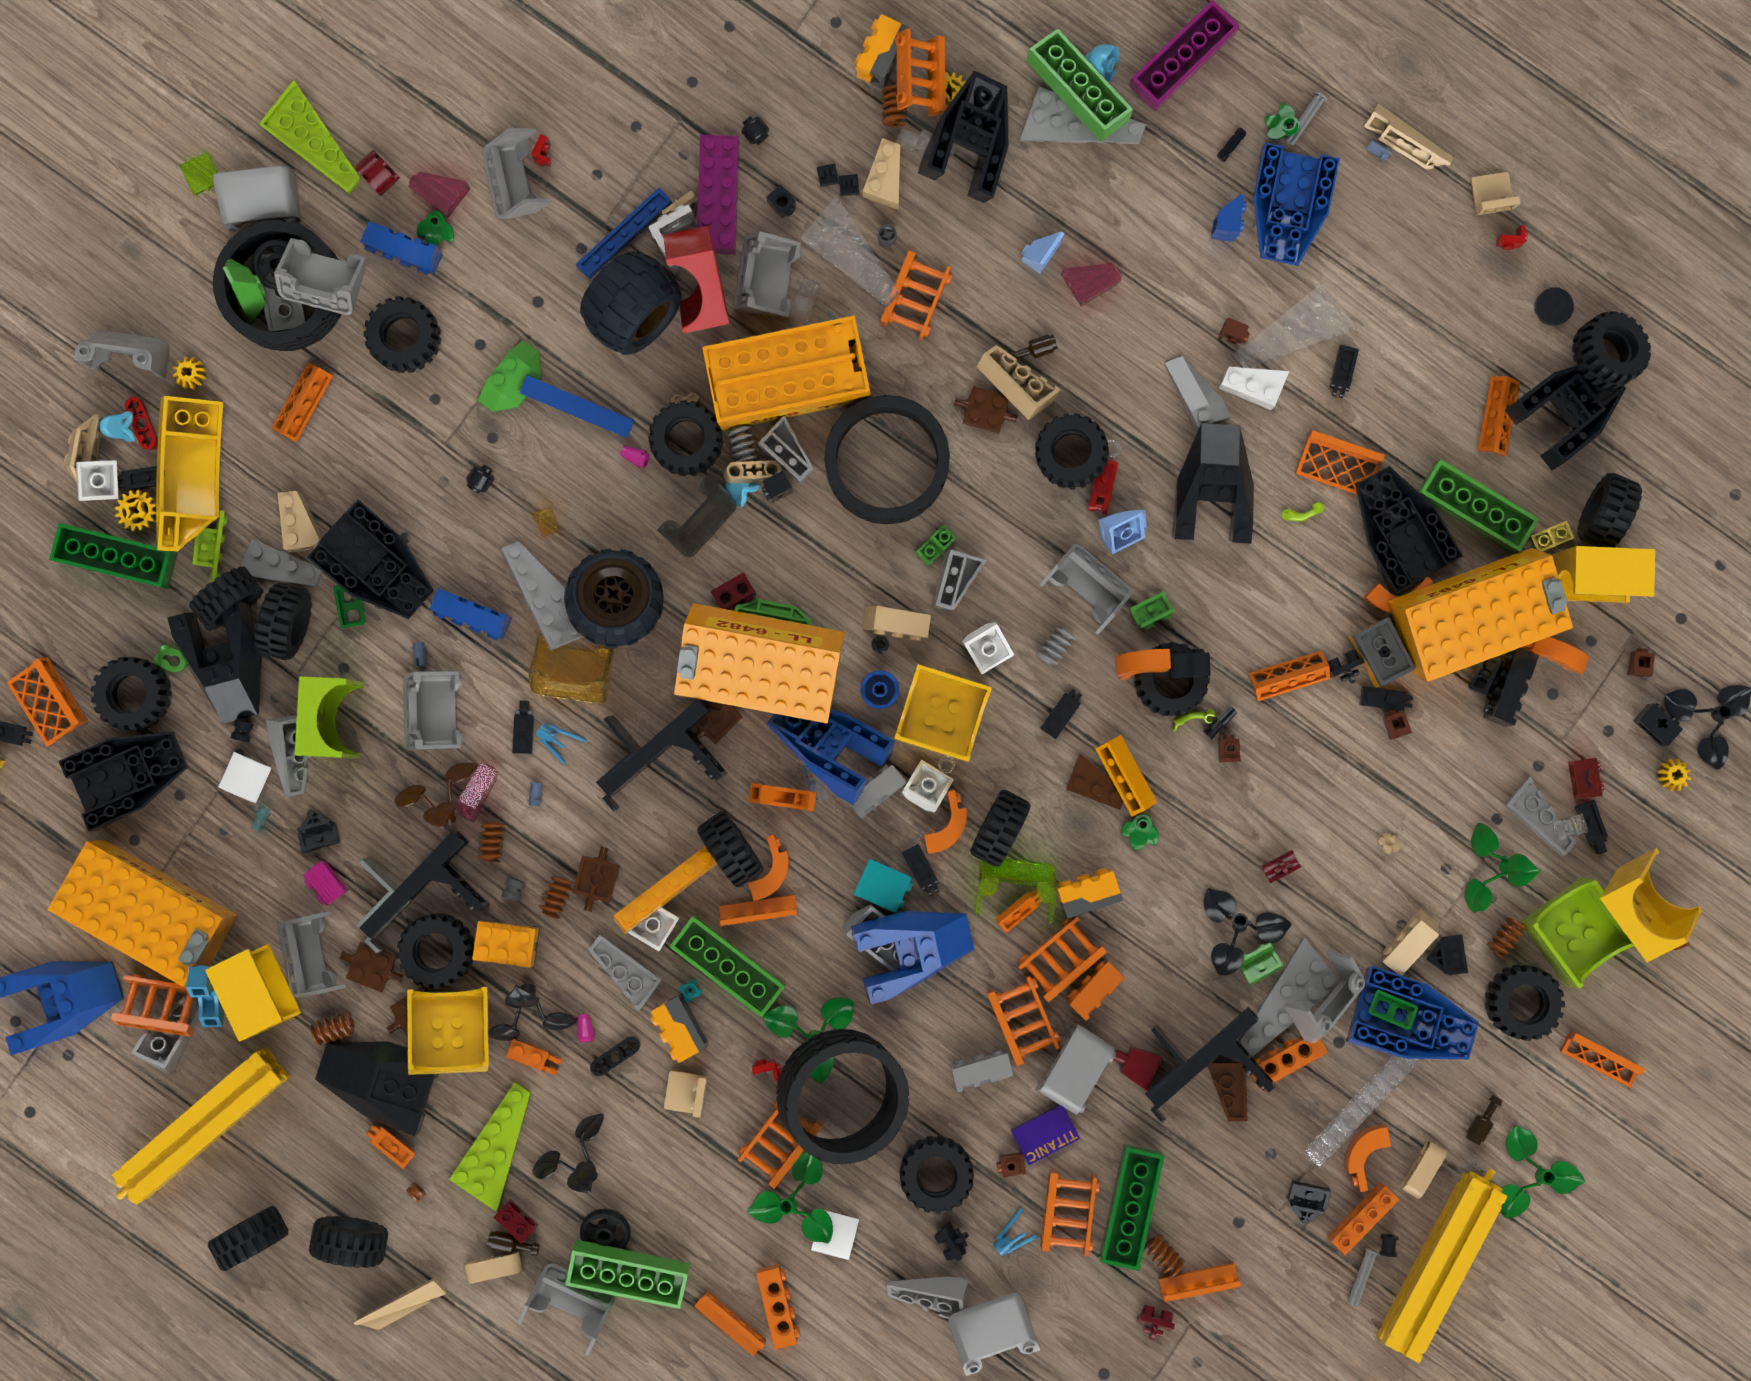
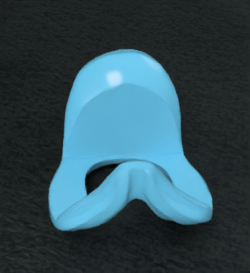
M126 411L119 415H109L99 422V429L104 436L124 439L128 442L135 441L133 432L128 429L133 420L132 412Z
M725 482L728 493L735 499L737 506L740 508L747 502V492H756L761 487L758 483L731 484Z

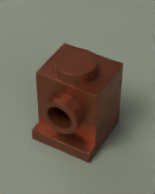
M1227 318L1218 339L1222 340L1225 337L1232 344L1246 343L1250 335L1247 332L1249 326Z
M1637 648L1636 651L1631 652L1627 675L1653 676L1655 653H1648L1649 649ZM1639 659L1642 662L1641 666H1638Z
M1395 709L1386 713L1387 716L1383 720L1390 740L1412 733L1404 711L1398 712ZM1393 720L1398 722L1397 727H1393Z
M1223 735V739H1218L1219 762H1241L1239 738L1235 739V735ZM1228 745L1233 746L1232 752L1227 750Z
M1022 1152L999 1156L1000 1161L996 1162L998 1174L1002 1173L1003 1178L1026 1174ZM1009 1163H1013L1015 1165V1167L1011 1170L1007 1168Z

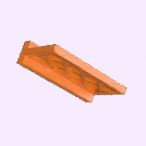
M1310 430L1295 474L1357 495L1355 483L1377 473L1385 455ZM1311 442L1317 444L1321 450L1320 453L1312 457L1308 450ZM1335 450L1339 459L1329 463L1325 453ZM1323 454L1327 465L1317 469L1313 459ZM1352 456L1355 458L1357 465L1347 469L1343 459ZM1311 461L1315 470L1308 474L1302 472L1303 463ZM1341 461L1345 471L1335 475L1331 465ZM1367 462L1375 464L1373 472L1365 475L1361 465ZM1329 467L1333 477L1326 480L1322 479L1319 471ZM1359 467L1363 477L1353 481L1349 471ZM1347 473L1351 483L1342 486L1339 484L1337 477Z
M48 657L37 658L33 661L32 665L6 682L46 747H50L78 726L88 722ZM35 668L39 673L38 681L30 679L31 671ZM18 680L25 681L23 691L18 690L14 684ZM30 682L37 684L36 694L28 693ZM42 685L48 687V697L40 695ZM27 695L35 697L33 707L27 705ZM40 698L47 700L46 710L38 709ZM52 701L58 703V713L50 711ZM37 711L45 713L43 723L37 721ZM50 714L58 716L56 726L48 725ZM62 717L67 718L71 726L66 729L61 728ZM47 728L55 729L54 737L51 740L46 735Z

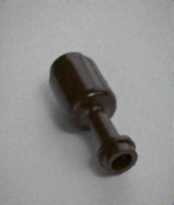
M1047 334L1030 340L1027 348L1016 352L1010 350L1007 353L1016 359L1027 355L1039 358L1053 353L1054 350L1058 349L1054 335L1049 336Z
M1494 1095L1489 1098L1491 1102L1483 1115H1476L1467 1130L1466 1138L1479 1146L1486 1140L1493 1127L1490 1119L1497 1106H1502L1501 1103L1503 1101Z
M496 1230L495 1232H490L487 1247H490L491 1250L512 1254L515 1249L531 1252V1256H537L540 1244L536 1242L533 1244L523 1242L521 1244L510 1233Z

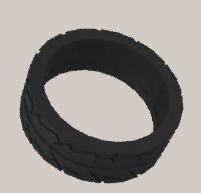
M265 220L254 223L252 226L249 225L237 232L220 252L213 275V292L216 304L224 319L237 332L250 341L275 351H295L315 344L333 329L342 315L318 308L303 324L281 332H267L250 326L242 316L234 290L223 269L226 266L227 260L232 259L243 265L262 243L273 239L290 241L291 238L307 242L311 248L316 250L318 255L339 260L336 254L314 232L301 224L286 220L283 222L282 220Z
M880 395L855 403L840 415L826 441L824 461L828 483L834 495L845 509L855 516L872 523L896 524L919 516L933 505L942 492L947 479L950 452L943 428L929 410L919 403L902 396ZM882 413L898 414L918 423L929 435L937 454V470L930 486L914 501L894 508L875 507L857 499L845 487L837 469L838 450L848 431L859 421Z
M834 1029L821 1032L809 1038L808 1041L803 1042L785 1062L786 1065L783 1066L777 1082L776 1094L778 1096L776 1101L778 1113L796 1142L805 1152L816 1159L831 1164H852L864 1161L876 1155L877 1152L882 1151L890 1144L900 1131V1127L903 1126L909 1106L908 1080L896 1059L880 1042L868 1034L853 1029ZM845 1053L867 1054L878 1059L885 1072L886 1091L881 1108L871 1122L852 1135L834 1139L817 1137L802 1128L798 1113L799 1096L807 1078L820 1064L832 1057Z

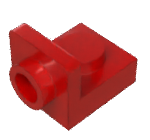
M540 134L531 152V156L537 165L550 167L552 164L550 159L543 155H547L551 145L549 144L548 137Z

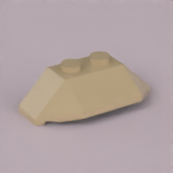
M94 414L74 428L68 438L69 450L64 459L65 467L76 483V462L97 461L102 438L99 422L104 417Z

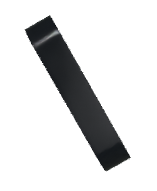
M629 1036L596 1058L590 1065L592 1074L602 1076L634 1055L641 1046L639 1039L635 1036ZM627 1041H635V1050L632 1048L628 1049L625 1052L628 1055L625 1056L624 1051L619 1046L622 1045V1048H625L628 1045ZM612 1051L620 1053L621 1058L619 1061L611 1060L610 1053ZM606 1056L608 1063L612 1066L609 1067V1065L606 1064L602 1068V1072L600 1070L596 1071V1062H598V1064L603 1063L605 1061L603 1057Z

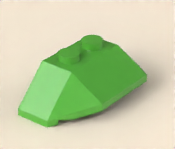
M229 259L223 269L249 323L253 322L266 305L263 298L266 293L257 274L253 276L249 268Z
M524 340L511 349L485 382L477 401L492 412L518 408L526 398V396L520 394L526 376L528 375L537 380H540L542 377L539 351Z
M756 599L742 605H736L735 611L811 625V619L796 606Z

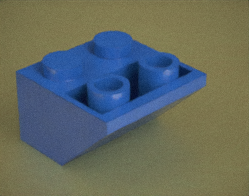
M1240 194L1219 210L1213 220L1211 239L1234 242L1236 237L1240 236V232L1243 231L1244 220H1241L1243 213H1245L1247 204L1244 201V195Z

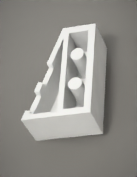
M1228 367L1223 375L1219 389L1272 410L1277 403L1289 371Z

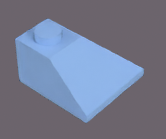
M1061 231L1035 240L1031 245L1027 244L1021 253L1023 255L1022 262L1038 273H1041L1062 243L1065 233Z

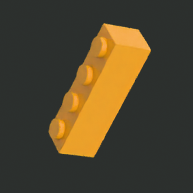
M1122 735L1095 748L1131 816L1141 813L1158 803Z

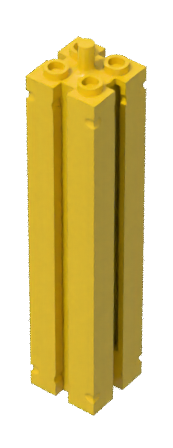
M267 1047L256 1051L112 1174L115 1184L122 1188L116 1193V1197L121 1200L127 1196L129 1201L136 1205L150 1198L157 1190L163 1187L281 1086L282 1083L291 1077L282 1065L276 1062V1058Z
M1488 1168L1484 1178L1472 1171L1469 1174L1462 1171L1459 1181L1455 1184L1383 1320L1382 1327L1379 1328L1376 1334L1384 1345L1404 1354L1417 1363H1420L1423 1353L1426 1352L1496 1220L1502 1204L1505 1203L1508 1197L1502 1193L1504 1189L1491 1182L1496 1172L1491 1168Z

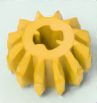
M184 357L183 362L177 360L179 366L173 367L177 371L173 374V377L177 378L176 383L178 385L182 384L184 389L188 387L195 389L196 384L202 386L200 380L206 379L202 375L206 372V369L202 368L203 363L197 361L195 357L191 359Z
M1668 759L1667 764H1660L1663 770L1656 771L1658 774H1661V777H1658L1657 780L1663 781L1661 786L1663 788L1668 787L1669 791L1674 789L1681 791L1682 786H1688L1686 780L1692 779L1690 776H1687V773H1690L1692 770L1685 769L1687 763H1681L1680 759H1675L1674 761Z

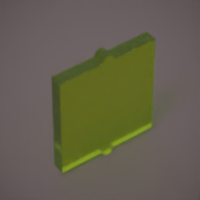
M208 152L196 158L192 157L190 161L179 165L194 196L206 190L210 191V188L214 187L213 174L218 172Z

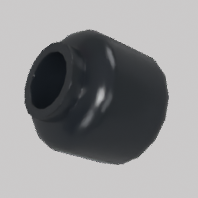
M750 116L742 123L744 127L741 133L750 144L759 145L769 137V127L761 117L752 118Z
M485 464L483 466L475 465L466 477L468 488L478 494L480 492L485 493L495 480L492 475L493 470Z

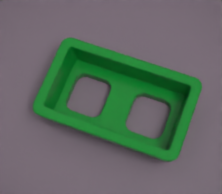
M338 585L334 586L340 627L348 628L364 625L366 619L362 600L356 598V601L346 603L344 600V592L346 591ZM358 609L359 620L348 621L347 611Z
M1377 990L1370 1006L1369 1014L1403 1029L1410 1030L1418 1007L1381 990ZM1379 1000L1388 1003L1389 1007L1386 1014L1376 1011ZM1397 1008L1407 1012L1404 1022L1394 1018Z

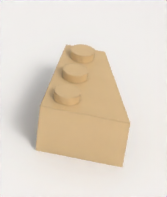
M882 138L863 189V198L897 210L899 209L900 144Z
M298 491L278 493L283 549L287 552L311 550L322 536L303 494Z
M881 606L865 607L862 630L874 631L873 634L878 635L888 633L892 634L891 637L896 638L909 636V640L921 641V638H928L931 615Z
M1419 909L1406 927L1396 936L1391 946L1388 945L1382 952L1383 963L1402 976L1440 935L1438 923Z

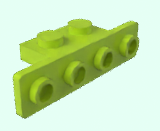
M224 510L219 511L220 517L217 518L216 529L205 528L194 538L191 565L211 568L209 583H212L218 576L220 577V572H217L218 564L221 565L222 553L219 552L220 545L223 546L225 534H222V529L226 527L227 515H224Z

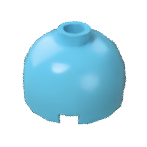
M1110 44L1097 45L1085 58L1110 83L1117 70L1113 69L1115 62H1119V49Z

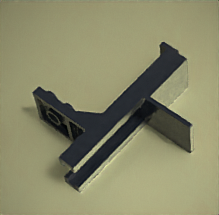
M697 699L642 748L614 715L603 719L630 750L627 756L596 782L606 793L602 799L613 811L618 810L620 807L613 800L612 796L622 790L672 745L691 751L694 754L692 757L696 763L702 764L707 769L705 773L711 780H720L728 774L691 730L714 710L706 700Z
M1249 1006L1188 1060L1157 1025L1151 1029L1179 1061L1145 1093L1154 1104L1151 1111L1161 1123L1166 1118L1158 1109L1219 1055L1242 1062V1068L1249 1076L1253 1074L1256 1077V1084L1263 1091L1266 1089L1270 1092L1275 1088L1276 1083L1237 1040L1258 1022V1016Z

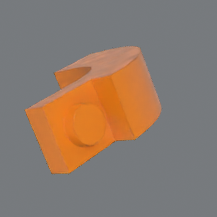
M1425 577L1411 592L1430 586L1433 581L1429 577ZM1376 584L1362 599L1375 610L1392 614L1388 601L1400 596L1392 595L1382 585Z
M1551 637L1521 647L1539 655V657L1555 662L1565 670L1583 675L1590 658L1581 650Z
M1170 649L1141 650L1118 655L1115 657L1116 676H1119V680H1127L1135 674L1167 672L1171 668Z
M750 783L748 802L814 811L816 792Z
M955 790L947 791L951 811L947 826L939 832L924 835L927 854L949 848L959 839L965 828L967 810L966 807L958 808V805L961 804L960 794L955 793Z
M775 834L767 836L773 857L770 872L765 877L748 883L754 901L774 893L781 886L788 873V850L780 852L779 849L782 848L780 838H776Z
M1384 1124L1372 1126L1361 1131L1354 1137L1346 1151L1345 1171L1348 1174L1354 1173L1351 1176L1352 1184L1360 1192L1368 1191L1364 1164L1368 1155L1374 1150L1391 1147L1388 1127Z

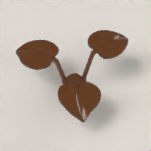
M460 763L454 765L446 772L445 778L448 779L449 802L440 803L435 807L423 794L426 791L425 787L413 785L401 791L395 798L394 803L399 807H408L418 802L420 798L424 799L431 807L423 815L426 822L440 828L451 825L456 821L453 813L455 805L452 802L451 784L452 782L459 783L465 780L477 768L478 764Z

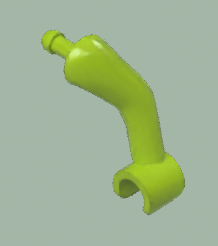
M1317 502L1311 505L1313 509L1305 513L1284 509L1281 515L1284 520L1305 521L1314 515L1322 513L1324 506L1321 502Z
M1209 708L1204 712L1189 711L1173 718L1175 725L1172 730L1176 732L1179 725H1183L1184 722L1196 718L1204 719L1206 723L1211 724L1213 719L1209 716L1215 717V711Z

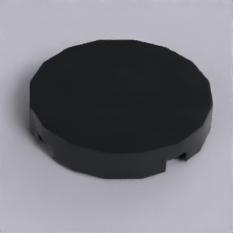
M1552 287L1544 290L1537 297L1534 311L1542 323L1548 326H1558L1565 323L1571 317L1574 311V302L1566 290Z

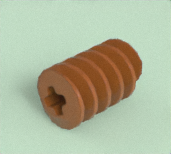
M897 84L884 87L882 89V94L884 95L882 97L884 102L882 104V109L884 110L882 112L884 117L882 123L885 126L894 128L905 126L906 123L901 122V120L906 119V116L901 113L905 112L906 108L897 110Z
M487 822L481 825L486 831L480 832V835L484 836L485 839L479 840L484 846L478 848L483 854L477 855V858L483 861L501 862L496 859L502 856V853L497 850L503 849V846L498 844V842L504 841V838L499 835L505 833L500 827L506 824Z
M551 876V879L554 881V883H548L551 891L545 890L548 898L542 897L546 904L539 905L538 907L543 910V914L560 919L556 912H563L559 905H566L562 898H569V894L565 891H572V887L568 884L574 883L559 876Z
M1508 917L1505 919L1508 925L1501 924V928L1504 931L1497 930L1496 933L1499 937L1492 936L1494 943H1487L1490 951L1503 961H1506L1503 954L1511 955L1508 948L1515 949L1512 942L1520 943L1517 936H1525L1522 929L1529 931L1520 922Z
M349 1011L346 1012V1018L340 1013L338 1014V1020L331 1016L330 1023L327 1018H324L323 1025L319 1020L316 1021V1027L312 1024L310 1025L313 1040L317 1045H322L323 1042L329 1043L330 1040L335 1041L338 1037L342 1039L345 1037V1034L351 1036L355 1031L354 1022Z
M1162 1234L1151 1238L1145 1243L1144 1250L1149 1248L1147 1255L1154 1254L1152 1261L1160 1260L1157 1265L1158 1268L1165 1266L1162 1272H1170L1168 1279L1174 1277L1181 1270L1185 1260L1179 1258V1253L1174 1252V1248L1169 1246V1242L1164 1240Z

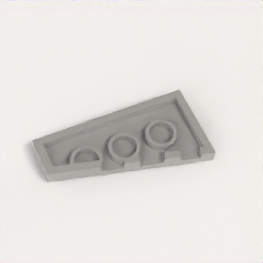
M251 540L241 563V566H245L255 578L317 587L322 572L312 564L255 540Z
M1527 777L1504 806L1561 857H1564L1575 845L1576 840L1563 822L1559 821L1554 809L1547 804L1542 792L1533 784L1532 778Z
M601 934L588 950L638 1011L641 1010L662 981L660 977Z

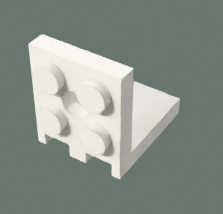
M689 204L678 206L672 214L662 215L657 219L656 223L648 227L665 260L664 235L674 233L695 221ZM669 265L674 275L681 272L679 266Z

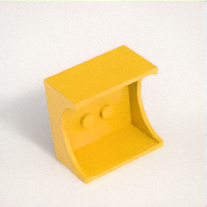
M1575 546L1553 554L1559 580H1561L1567 601L1630 603V596L1654 597L1655 549Z
M918 664L894 740L969 762L976 734L992 687Z
M1657 847L1617 868L1600 897V900L1646 962L1687 943L1703 911L1700 906L1682 908L1673 905L1656 891L1650 878L1649 868L1655 856L1660 853Z
M270 944L254 951L247 949L205 970L239 1042L260 1034L302 1013L296 998L293 997L290 991L288 981Z
M487 987L448 993L407 990L408 1075L487 1072L489 1067Z

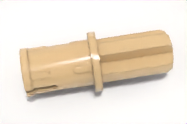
M689 191L678 200L675 199V202L662 210L661 213L663 215L669 213L668 215H670L680 205L686 206L689 204L690 206L697 201V197L692 191Z

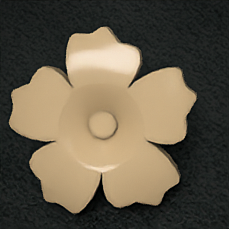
M1382 833L1377 841L1378 846H1383L1382 850H1384L1385 854H1390L1392 851L1398 852L1400 849L1398 838L1395 835L1391 837L1390 833Z

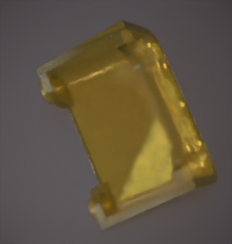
M538 636L528 675L531 691L542 696L598 704L605 703L609 691L614 648L598 645L595 651L561 646L550 651L544 637Z

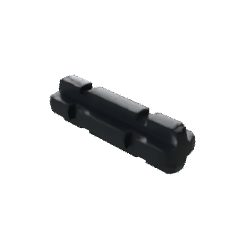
M1239 127L1224 145L1223 149L1220 150L1217 158L1225 162L1229 154L1241 142L1240 140L1246 136V131Z

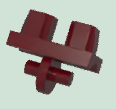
M1293 850L1261 865L1269 883L1301 868Z
M1144 1305L1141 1314L1137 1316L1136 1322L1151 1326H1144L1143 1332L1150 1333L1149 1339L1154 1340L1156 1335L1163 1337L1164 1331L1158 1330V1328L1166 1331L1174 1330L1175 1324L1172 1323L1173 1312L1162 1310L1160 1319L1153 1317L1155 1307Z

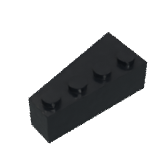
M1521 647L1507 652L1505 657L1507 662L1498 674L1499 681L1497 685L1495 684L1490 694L1492 697L1490 702H1487L1484 706L1483 712L1485 714L1483 718L1503 727L1515 726L1517 719L1514 718V715L1521 710L1520 698L1527 693L1528 684L1526 681L1532 678L1539 655Z

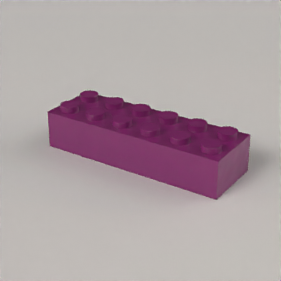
M1212 0L1131 78L1129 86L1156 112L1236 35L1240 26Z
M700 135L697 228L709 225L715 254L736 255L740 145L738 136Z

